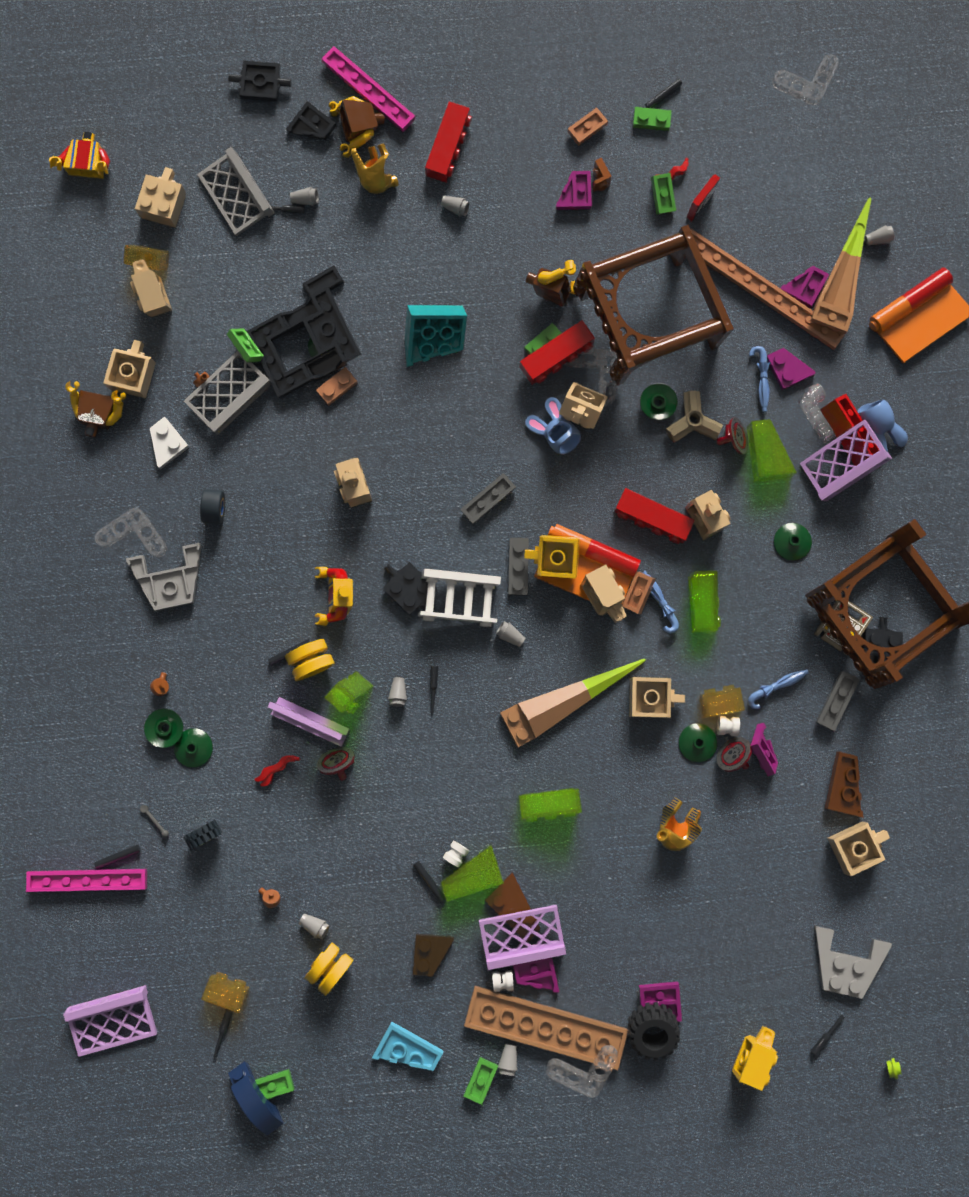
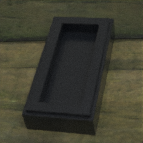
M333 265L302 285L310 297L327 286L330 290H333L343 284L344 280Z

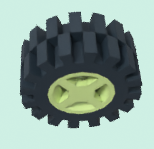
M213 820L183 836L191 851L223 833L216 820Z

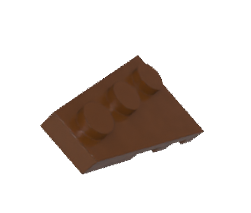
M836 751L825 809L864 818L863 811H861L860 800H862V796L859 793L858 783L860 780L858 756Z
M513 872L485 899L500 916L531 910ZM527 916L523 923L531 928L536 919L532 916ZM513 920L506 921L512 928L517 924ZM539 924L534 929L536 932L541 929ZM520 925L516 932L524 938L528 930ZM533 933L530 934L526 942H529L532 939V937L534 936Z

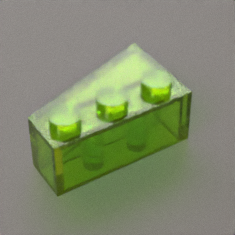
M771 419L751 421L747 426L754 482L792 478L797 472Z
M718 570L693 572L688 576L692 633L716 632L718 627L721 626V619L718 616Z
M357 671L353 675L350 674L347 677L348 680L344 678L337 682L324 697L341 713L346 715L349 713L354 714L360 707L358 703L373 687Z
M578 788L518 795L521 819H526V822L537 821V817H545V820L556 819L557 815L572 817L576 816V813H582Z
M492 844L441 880L447 902L504 883Z

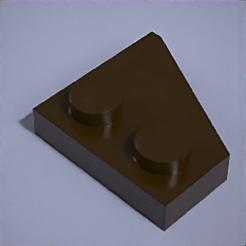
M416 934L413 975L433 977L454 941V936Z

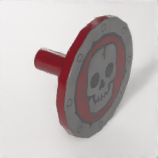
M731 418L729 424L725 426V436L717 438V444L720 446L732 442L733 447L739 454H746L748 451V438L745 428L738 418Z
M743 737L728 740L722 745L717 754L718 766L726 772H733L741 767L747 769L749 767L748 760L753 754L751 744Z
M347 747L331 749L319 758L317 769L325 775L337 773L339 779L343 781L347 778L344 770L355 763L354 752Z

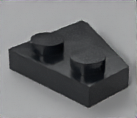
M306 101L287 126L286 131L291 134L326 140L337 125L310 102Z

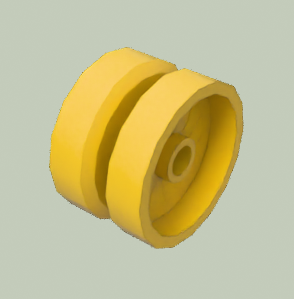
M324 639L304 644L285 655L288 665H299L292 671L296 681L314 676L335 665L330 654L321 655L328 649Z
M333 942L324 952L320 953L311 965L312 968L304 977L310 984L316 983L321 976L324 977L318 985V990L325 996L353 962V959L347 954H343L335 962L334 959L338 955L340 948Z

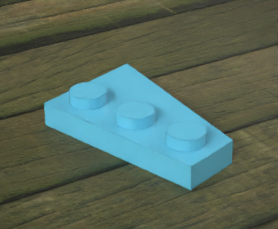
M391 1021L372 1059L379 1060L380 1058L390 1060L389 1062L392 1063L400 1062L409 1064L412 1067L434 1071L444 1051Z

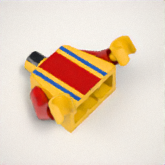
M84 132L82 140H72L70 146L58 157L49 158L50 168L57 166V170L61 171L63 166L69 175L103 179L104 172L105 174L109 173L108 167L111 161L106 151L101 148L98 142L94 141L95 135L91 132Z
M316 567L315 569H319L320 572L319 576H315L316 578L329 577V613L327 615L315 614V617L320 618L315 624L326 626L328 622L344 620L353 606V580L348 578L347 572L344 569Z

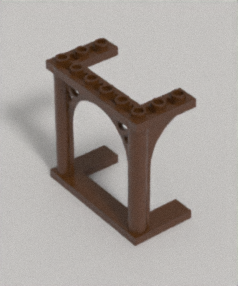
M689 225L681 227L675 235L594 264L590 260L584 262L573 285L574 293L576 296H579L581 301L589 297L595 304L594 310L596 315L601 318L603 332L608 334L610 348L617 355L609 371L612 381H615L617 386L624 384L631 372L640 366L704 340H707L711 350H714L723 343L734 329ZM669 255L675 267L682 265L685 258H687L713 319L662 337L646 336L629 327L621 317L616 301L617 289L622 278L638 266ZM617 273L618 278L614 279L612 276ZM603 280L611 282L613 289H604L600 282ZM606 295H610V296H611V300H610V301L607 300L608 297H607ZM621 328L625 329L626 334L624 336L622 335V330H620ZM629 336L636 338V345L632 348L627 347L626 344ZM641 341H646L647 344H643V347L640 348Z
M916 519L887 536L888 539L832 579L805 594L807 603L817 611L821 622L829 627L832 637L840 642L844 653L851 657L855 668L863 673L866 683L874 689L898 682L903 678L899 673L902 667L952 630L969 624V601L958 606L912 544L927 535ZM899 553L943 611L944 615L900 646L890 648L879 647L867 642L854 629L848 614V600L853 587L859 580ZM838 601L842 604V609L839 611L833 610L830 603ZM841 614V615L843 616V618H844V621H843V622H842L841 618H840L838 615ZM862 645H864L867 648L866 652L861 647ZM873 650L877 651L879 655L876 664H873L870 659V653ZM884 652H887L890 656L885 657Z

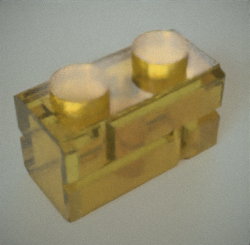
M125 245L123 262L126 265L133 266V262L144 259L149 269L163 271L168 269L169 251L139 245Z
M734 685L723 686V691L716 692L715 688L704 690V694L699 695L704 718L745 710L741 688H735Z
M217 972L216 975L212 974L207 982L202 1000L240 1013L250 987L246 986V982L243 980L235 979V981L227 979L228 976L220 972Z

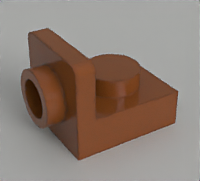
M601 157L595 160L593 173L597 179L593 182L592 189L594 192L605 190L611 182L612 176Z

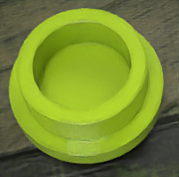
M891 1058L892 1061H887L890 1078L895 1077V1079H898V1075H902L900 1063L895 1062V1059Z

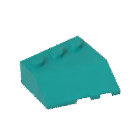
M407 305L404 339L407 367L412 366L413 363L423 360L425 362L432 357L438 355L445 356L464 349L467 314L463 306Z

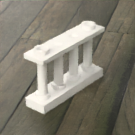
M424 569L422 571V579H426V582H428L426 610L420 611L418 617H423L424 621H434V618L476 622L480 623L482 627H491V624L497 623V619L490 618L492 590L495 589V586L500 585L501 577ZM438 580L445 581V584H447L445 613L433 612L435 586ZM457 582L464 583V586H466L464 615L452 614L454 589ZM476 584L483 585V588H485L483 617L471 616L473 590Z

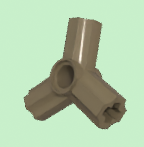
M699 391L684 392L685 416L666 428L668 437L675 443L690 432L697 431L716 440L723 425L702 414ZM695 417L698 420V423H691L689 418Z

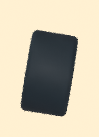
M205 489L200 503L201 521L207 524L220 525L223 522L225 512V494L223 490Z

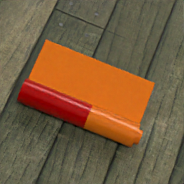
M946 268L939 269L869 319L870 328L879 334L902 363L908 361L969 318V305L951 285L953 277Z
M561 525L551 526L548 536L580 538L578 574L576 579L537 575L536 570L535 578L590 601L580 584L585 575L607 565L608 569L611 568L616 577L615 581L618 586H622L626 596L641 562L640 559Z

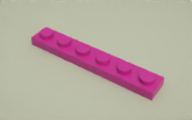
M333 46L322 58L324 65L367 102H370L380 113H383L402 132L415 120L414 114L336 47Z
M147 869L28 871L26 874V892L147 889Z

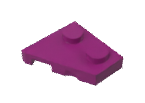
M572 171L559 201L556 203V210L591 209V171Z
M812 266L786 285L784 284L780 289L811 308L829 274Z
M785 348L767 355V362H770L769 366L782 390L816 374L813 369Z
M760 723L756 726L751 743L752 753L756 754L760 767L765 770L768 776L776 773L778 761L773 751L771 740H765L763 733L766 725L765 723Z
M552 957L513 965L517 984L532 985L535 988H546L556 993L559 992Z
M678 981L639 985L640 1005L642 1007L646 1006L645 1003L648 1002L650 1005H653L654 1002H658L659 1006L664 1004L667 1009L670 1008L673 1011L677 1021L682 1022Z

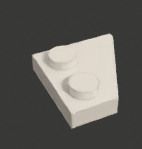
M163 417L150 428L156 462L160 469L189 448L188 444L166 417Z

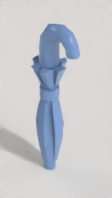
M755 346L750 350L749 356H754L755 352H759L760 363H756L760 370L761 378L758 394L762 412H766L770 395L767 380V370L770 362H767V352L764 347Z
M655 581L650 594L662 607L663 617L667 616L672 624L671 628L665 626L662 629L669 634L675 633L679 629V622L673 613L676 610L667 605L662 591Z
M806 669L783 676L776 683L761 686L760 690L749 696L748 705L751 709H760V705L754 703L755 700L763 696L767 698L773 691L795 684L805 675L809 674V671Z

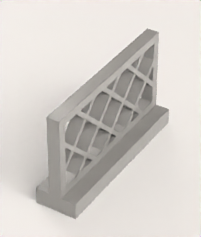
M230 147L226 150L227 154L197 175L234 234L238 236L265 216L270 217L275 212L237 152ZM228 161L230 163L229 172L220 171L222 164ZM209 173H215L214 183L207 182L204 177ZM220 174L228 176L226 185L218 184ZM232 177L240 179L238 187L230 186ZM217 187L225 188L223 198L216 197ZM229 189L237 191L235 200L227 199ZM241 192L249 194L248 202L239 201ZM226 202L234 203L232 213L225 211ZM238 204L247 206L245 215L236 214ZM250 207L258 208L260 213L255 217L249 216ZM235 218H244L243 225L236 229L234 226Z
M239 351L234 353L184 400L216 435H219L272 385L270 380L252 362L244 360V368H234V361L239 356L242 358ZM223 371H230V381H220V374ZM233 371L244 372V381H233ZM247 372H255L259 377L254 382L247 381ZM209 384H217L216 394H206V387ZM220 384H230V394H219ZM233 385H244L243 392L241 394H233ZM195 397H203V407H194L190 402ZM206 397H216V407H206ZM219 397L230 398V404L227 407H219ZM206 410H216V417L211 422L205 418Z

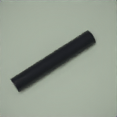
M680 79L675 80L648 101L645 107L653 108L682 85V81Z
M307 639L269 658L270 665L273 666L286 659V654L304 644L310 643V640Z
M135 845L94 862L95 868H102L141 852L140 846Z
M420 861L416 862L413 867L439 902H443L446 899L445 895Z

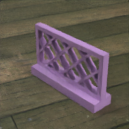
M864 419L802 461L800 465L818 491L820 499L828 501L891 460L892 457ZM863 426L868 431L866 440L856 438L857 431ZM845 438L852 439L849 451L840 449L841 441ZM855 440L865 442L863 453L853 451ZM868 443L876 444L879 451L873 455L866 454ZM829 449L835 450L833 461L823 460L825 452ZM839 451L849 453L846 464L837 462ZM852 454L862 455L861 462L857 466L850 465ZM813 460L819 461L817 472L810 471L807 464ZM823 462L832 464L830 475L820 473ZM836 464L846 466L844 474L840 477L833 476ZM820 475L829 477L828 485L823 488L818 484Z
M281 697L278 698L276 703L270 702L268 708L273 709L271 715L341 747L350 730Z
M557 905L479 920L488 970L566 955ZM554 911L555 918L550 924L542 919L545 913ZM527 916H532L536 919L531 928L523 923ZM507 920H513L517 923L512 931L503 927ZM539 921L548 926L543 935L534 930ZM492 923L497 926V929L493 935H490L485 931L484 925ZM520 925L528 930L523 939L514 934ZM500 929L509 934L504 943L495 938ZM552 929L558 933L559 939L550 941L545 937ZM531 933L540 938L533 945L526 942ZM512 937L520 941L517 948L512 949L507 946ZM492 941L501 946L497 952L489 953L488 947Z
M146 985L67 1008L63 1015L65 1022L68 1021L78 1057L157 1034L147 999L148 991ZM143 1002L145 1011L142 1015L131 1010L134 1004ZM116 1009L127 1012L123 1021L112 1015ZM101 1014L107 1017L103 1026L93 1021L95 1015ZM129 1014L139 1019L135 1027L125 1022ZM109 1019L120 1024L116 1033L105 1027ZM82 1020L88 1023V1025L82 1031L76 1028L75 1021ZM141 1020L149 1024L151 1031L143 1032L137 1029ZM90 1025L101 1030L97 1038L86 1033ZM122 1026L133 1031L129 1037L125 1038L118 1034ZM105 1032L113 1037L111 1042L104 1043L99 1040L101 1033ZM83 1037L94 1042L90 1048H82L81 1040Z

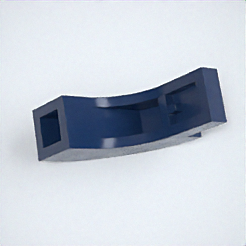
M244 1061L228 1073L232 1082L231 1089L237 1102L249 1120L262 1133L268 1136L284 1124L277 1106L269 1102L259 1089L247 1062Z

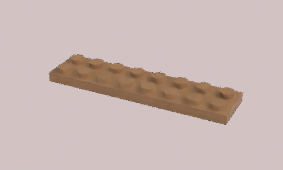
M474 986L464 1027L616 1070L619 1068L628 1033L627 1028Z

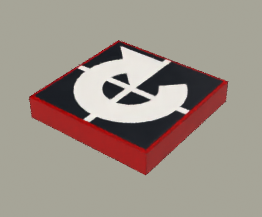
M716 174L711 177L693 200L687 214V218L690 221L695 219L714 194L720 177Z

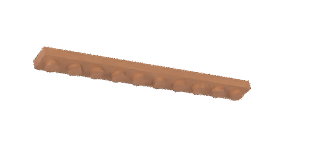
M691 229L705 264L834 350L845 334L810 321L813 310Z

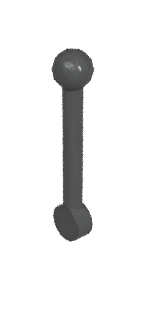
M142 805L140 807V811L142 813H146V815L161 831L162 837L167 838L169 836V832L167 830H164L163 827L158 823V821L152 816V814L148 811L149 807L147 805Z

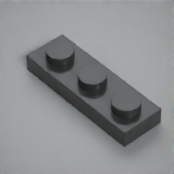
M503 473L461 508L460 511L474 524L516 489V486Z
M529 538L509 539L508 595H528V559L524 558L525 550L529 549Z
M840 671L815 723L835 731L860 680L844 671Z

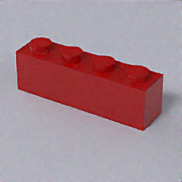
M448 102L425 166V175L427 177L447 183L448 177H452L454 160H458L460 155V143H464L466 138L465 129L470 127L472 121L469 107Z
M581 320L522 359L519 367L532 385L536 382L539 384L551 372H558L566 362L571 363L577 359L578 354L581 352L586 353L591 350L595 337L583 320Z
M847 394L834 399L820 409L837 438L863 421ZM864 426L857 431L856 438L866 440L868 431ZM845 438L841 441L844 450L849 451L852 439ZM855 440L853 451L863 453L865 442ZM868 443L866 454L873 455L879 451L876 444ZM852 454L851 460L854 466L860 464L862 455Z
M627 488L624 489L614 510L618 517L624 520L631 519L635 521V525L641 528L646 526L652 529L651 532L659 536L663 534L676 544L686 541L695 521Z

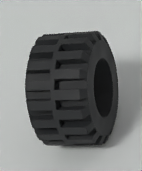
M648 1002L645 1003L646 1006L644 1007L642 1005L638 1006V1010H633L632 1016H629L628 1032L633 1050L637 1051L639 1056L645 1055V1059L650 1060V1057L654 1060H658V1057L664 1059L667 1054H673V1049L678 1047L677 1042H680L677 1019L670 1008H666V1005L661 1004L659 1006L658 1002L650 1005ZM650 1027L663 1028V1031L657 1035H647L644 1033Z

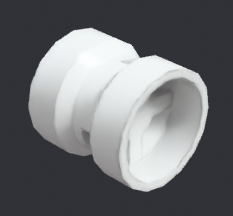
M719 716L717 720V735L729 733L731 736L738 737L740 719L732 717L729 720L726 716Z
M453 840L450 845L451 850L446 852L443 858L459 868L462 864V857L467 856L469 850Z
M506 970L504 973L499 971L492 972L494 992H500L501 989L514 991L512 970Z

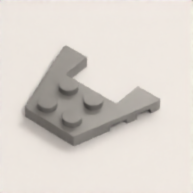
M200 543L182 546L186 566L148 574L144 555L126 558V562L131 567L134 576L139 581L154 611L194 603L201 554Z
M814 926L822 989L863 999L892 944L872 939L868 959L830 950L834 930Z

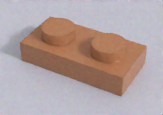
M595 108L569 127L567 132L579 146L608 124V120L598 108Z
M345 367L317 388L316 391L329 406L358 382Z
M636 571L622 606L637 614H641L656 579Z

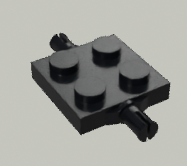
M243 60L240 75H228L229 82L240 84L239 95L241 99L277 102L280 86L291 87L292 85L291 79L280 78V63Z
M410 562L398 571L390 564L387 567L385 566L384 570L391 576V579L382 590L409 616L420 607L426 610L428 582H426V579H422V573Z
M879 617V628L865 629L863 639L879 647H897L903 644V632L887 629L888 618ZM862 645V648L866 652L867 648L864 645ZM875 650L870 653V659L873 664H876L879 659V655ZM884 652L885 657L890 656L887 652Z

